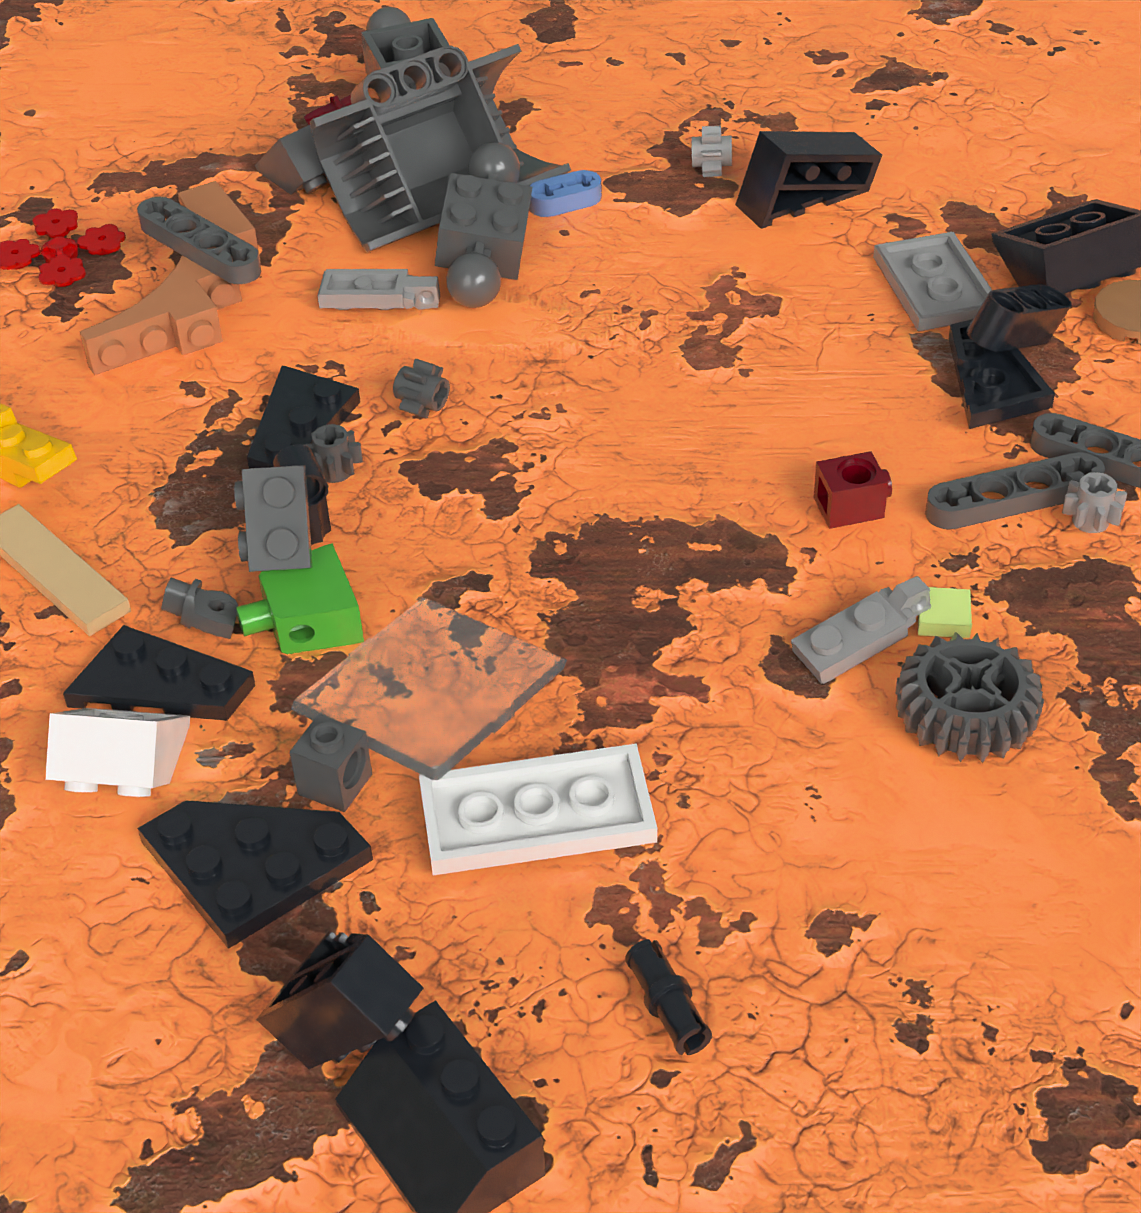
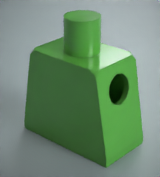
M333 543L312 550V568L261 571L258 577L263 600L236 607L243 636L272 629L280 651L285 654L364 642L359 605Z

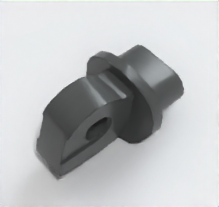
M171 577L164 592L161 609L180 616V624L188 629L194 627L215 636L231 639L237 616L236 607H238V603L236 600L222 591L201 589V580L195 579L192 584H188Z

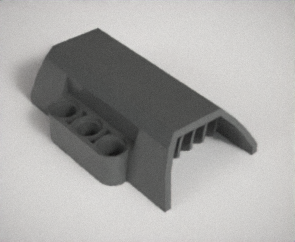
M519 44L468 62L466 55L458 47L451 45L443 46L379 69L367 75L354 88L351 93L352 105L313 118L310 121L311 134L319 162L345 220L367 253L440 224L450 173L469 175V159L472 153L485 143H503L516 153L520 162V175L517 184L530 186L536 181L566 174L571 171L569 163L558 165L545 162L517 149L509 134L510 129L509 127L506 128L501 117L503 113L501 110L498 111L493 100L496 97L493 93L495 85L503 70L521 52ZM439 62L448 67L450 77L442 73L439 68ZM404 75L413 79L416 90L406 85ZM368 88H372L379 93L381 103L371 99L368 94Z

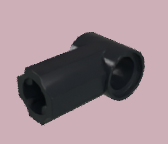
M290 445L283 448L276 455L273 467L306 466L311 545L323 542L325 535L331 531L326 499L329 486L314 451L305 445Z

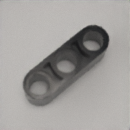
M1044 284L992 290L988 293L967 328V334L978 345L995 352L1047 344L1071 308L1072 303L1063 293Z

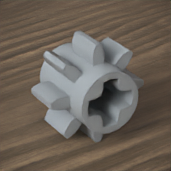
M702 126V136L692 137L691 140L692 167H702L703 177L722 176V166H732V135L722 136L721 126Z
M1098 472L1088 473L1080 479V482L1073 480L1069 482L1062 513L1073 515L1072 522L1079 530L1086 533H1100L1109 527V523L1116 526L1120 525L1127 492L1117 491L1116 481L1107 474Z

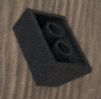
M1098 199L991 234L994 246L1019 287L1044 284L1057 289L1066 296V293L1076 289L1096 288L1101 285L1102 280L1111 277L1133 275L1136 273V269L1141 267V210Z
M436 1000L415 1012L411 1022L396 1038L389 1042L384 1038L377 1040L335 1098L336 1106L413 1213H489L545 1176L543 1135Z

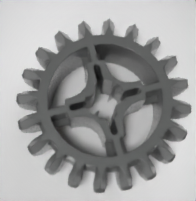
M955 632L950 641H945L935 636L930 646L918 644L913 656H907L905 663L902 665L895 690L898 717L904 719L903 723L907 733H917L919 746L935 744L938 757L946 751H951L957 754L960 762L967 754L975 755L983 763L987 756H989V752H992L1004 759L1010 748L1021 749L1027 737H1031L1033 731L1038 726L1039 716L1042 713L1044 703L1042 698L1043 692L1041 691V676L1034 673L1032 660L1020 659L1017 647L1005 650L1001 648L999 637L989 643L981 641L978 633L972 639H963Z

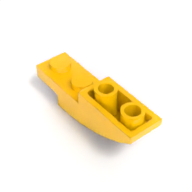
M0 403L1 479L18 488L31 481L41 484L77 460L70 443L17 423L11 407Z

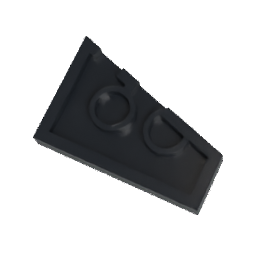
M973 319L950 324L948 339L969 429L1053 407L1055 393L1019 349L995 352L978 345L967 334V328Z
M282 365L247 455L249 469L273 467L276 455L283 448L296 444H312L311 433L317 428L328 424L341 425L360 403L359 388Z
M123 625L64 691L63 696L68 708L84 709L88 702L111 704L112 710L133 711L135 706L162 708L165 714L188 715L190 718L228 721L256 685L253 671Z

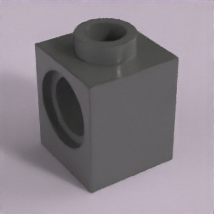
M320 714L317 715L290 750L298 795L342 812L348 809L372 776L366 731Z

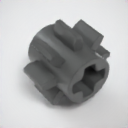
M419 359L414 360L413 368L403 366L398 371L393 384L394 397L402 400L399 409L423 418H428L430 410L440 411L444 407L450 391L449 381L441 377L444 370L443 367Z
M328 424L317 428L311 433L312 444H305V446L314 451L326 482L338 483L348 479L351 475L355 474L353 463L363 462L361 443L355 442L354 431L347 432L340 425Z

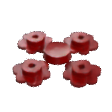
M54 208L49 210L47 214L35 216L32 220L37 235H47L53 239L46 242L41 247V250L38 245L30 244L28 239H19L16 242L12 240L0 242V268L3 270L24 268L30 265L32 258L37 257L41 252L46 263L39 266V282L43 285L66 287L75 281L83 279L86 275L83 261L77 258L78 247L85 250L88 249V253L92 255H107L121 248L120 242L125 241L126 235L123 231H119L116 225L105 224L99 228H88L85 231L86 235L79 237L77 242L70 238H63L70 231L78 227V213L75 210L62 211L61 209Z

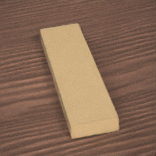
M20 504L0 514V556L89 637L131 612L127 597Z

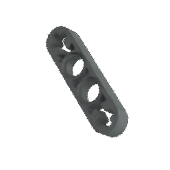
M152 197L139 204L137 211L141 230L150 237L229 283L247 284L255 281L260 276L262 271L258 250L251 244L172 199Z
M1046 413L1034 420L1030 445L1037 454L1046 458H1053L1077 452L1089 453L1098 457L1105 466L1104 474L1111 476L1114 480L1141 488V467L1133 464V462L1141 461V439L1057 413ZM1099 447L1107 450L1108 453H1096L1087 448Z
M1077 452L934 485L928 492L925 515L932 525L949 530L1064 504L1065 494H1067L1071 480L1080 482V479L1088 473H1104L1105 466L1098 457L1089 453ZM1039 482L1047 485L1049 488H1031L1026 483ZM995 492L1003 495L1005 498L989 499L984 497L982 493Z

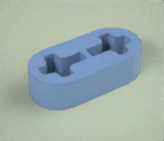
M580 170L536 181L530 185L533 188L529 210L539 217H551L596 205L602 198L601 177L593 171Z

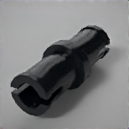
M650 939L638 942L627 952L625 960L645 992L644 1004L652 1016L660 1018L674 1043V1048L680 1055H683L684 1052L687 1055L698 1053L710 1043L712 1031L705 1024L691 1000L692 989L683 976L676 975L657 940H653L652 943Z

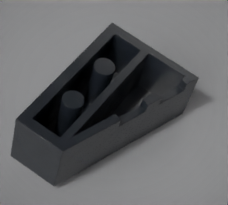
M328 931L256 1020L308 1069L330 1060L337 1064L351 1051L357 1049L363 1053L379 1039L384 1038L389 1042L396 1038L413 1019L415 1012L409 1007L424 987L370 935L351 933L348 937L345 933L339 932L336 936L333 932Z

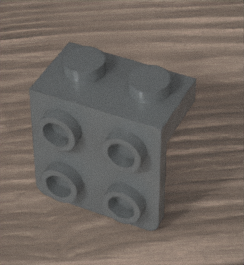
M306 466L242 469V480L235 481L234 486L237 511H245L246 531H239L238 549L241 562L248 561L249 572L312 568Z

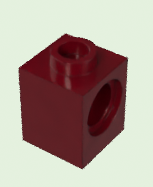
M872 451L816 461L814 500L829 529L883 519L885 517L886 499L892 495V482L889 472L886 469L880 468Z

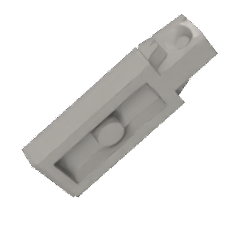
M326 269L317 298L319 308H336L338 310L378 308L380 310H390L393 308L405 307L409 309L415 307L418 310L438 308L440 287L438 276L409 275L408 269Z
M916 576L896 585L893 591L889 587L881 589L879 592L876 591L791 640L792 651L821 684H825L907 637L908 628L917 621L915 619L916 616L931 608L930 588Z

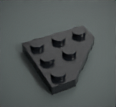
M186 800L137 828L142 844L228 949L373 860L370 844L340 812Z

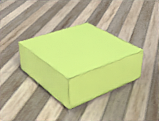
M929 587L931 608L918 615V635L952 637L957 632L962 638H970L972 629L970 589Z

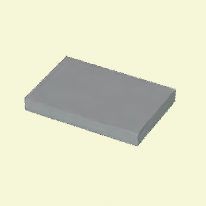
M954 232L874 245L873 258L917 331L950 326V324L973 319L988 293L992 291Z

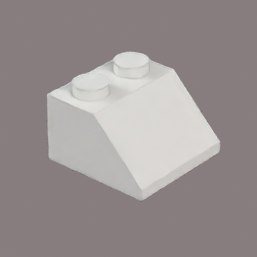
M97 708L50 713L45 780L65 781L64 790L72 792H97L98 784L117 785L118 795L133 797L151 796V788L170 784L190 726V716Z

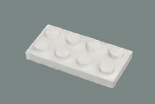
M637 743L419 774L433 876L657 843V824Z

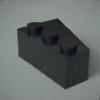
M760 131L735 205L758 227L763 229L772 225V219L787 214L797 217L805 214V208L822 202L828 206L869 192L882 154L855 132Z

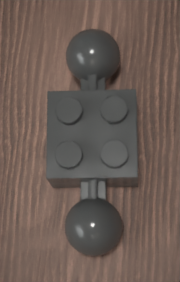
M388 6L376 10L367 22L366 31L361 32L367 75L443 46H450L434 18L411 22L408 15L396 7ZM439 62V68L442 73L450 77L448 67ZM404 75L406 85L416 90L413 79Z
M499 142L485 143L472 153L468 163L469 175L450 173L439 225L435 266L448 268L446 276L448 291L457 303L468 308L486 306L498 295L501 287V277L518 280L533 187L517 184L520 175L519 159L509 146Z

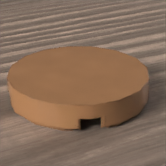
M1129 279L1113 282L1102 288L1095 297L1093 320L1101 331L1113 339L1124 342L1126 336L1137 339L1136 344L1141 345V280Z

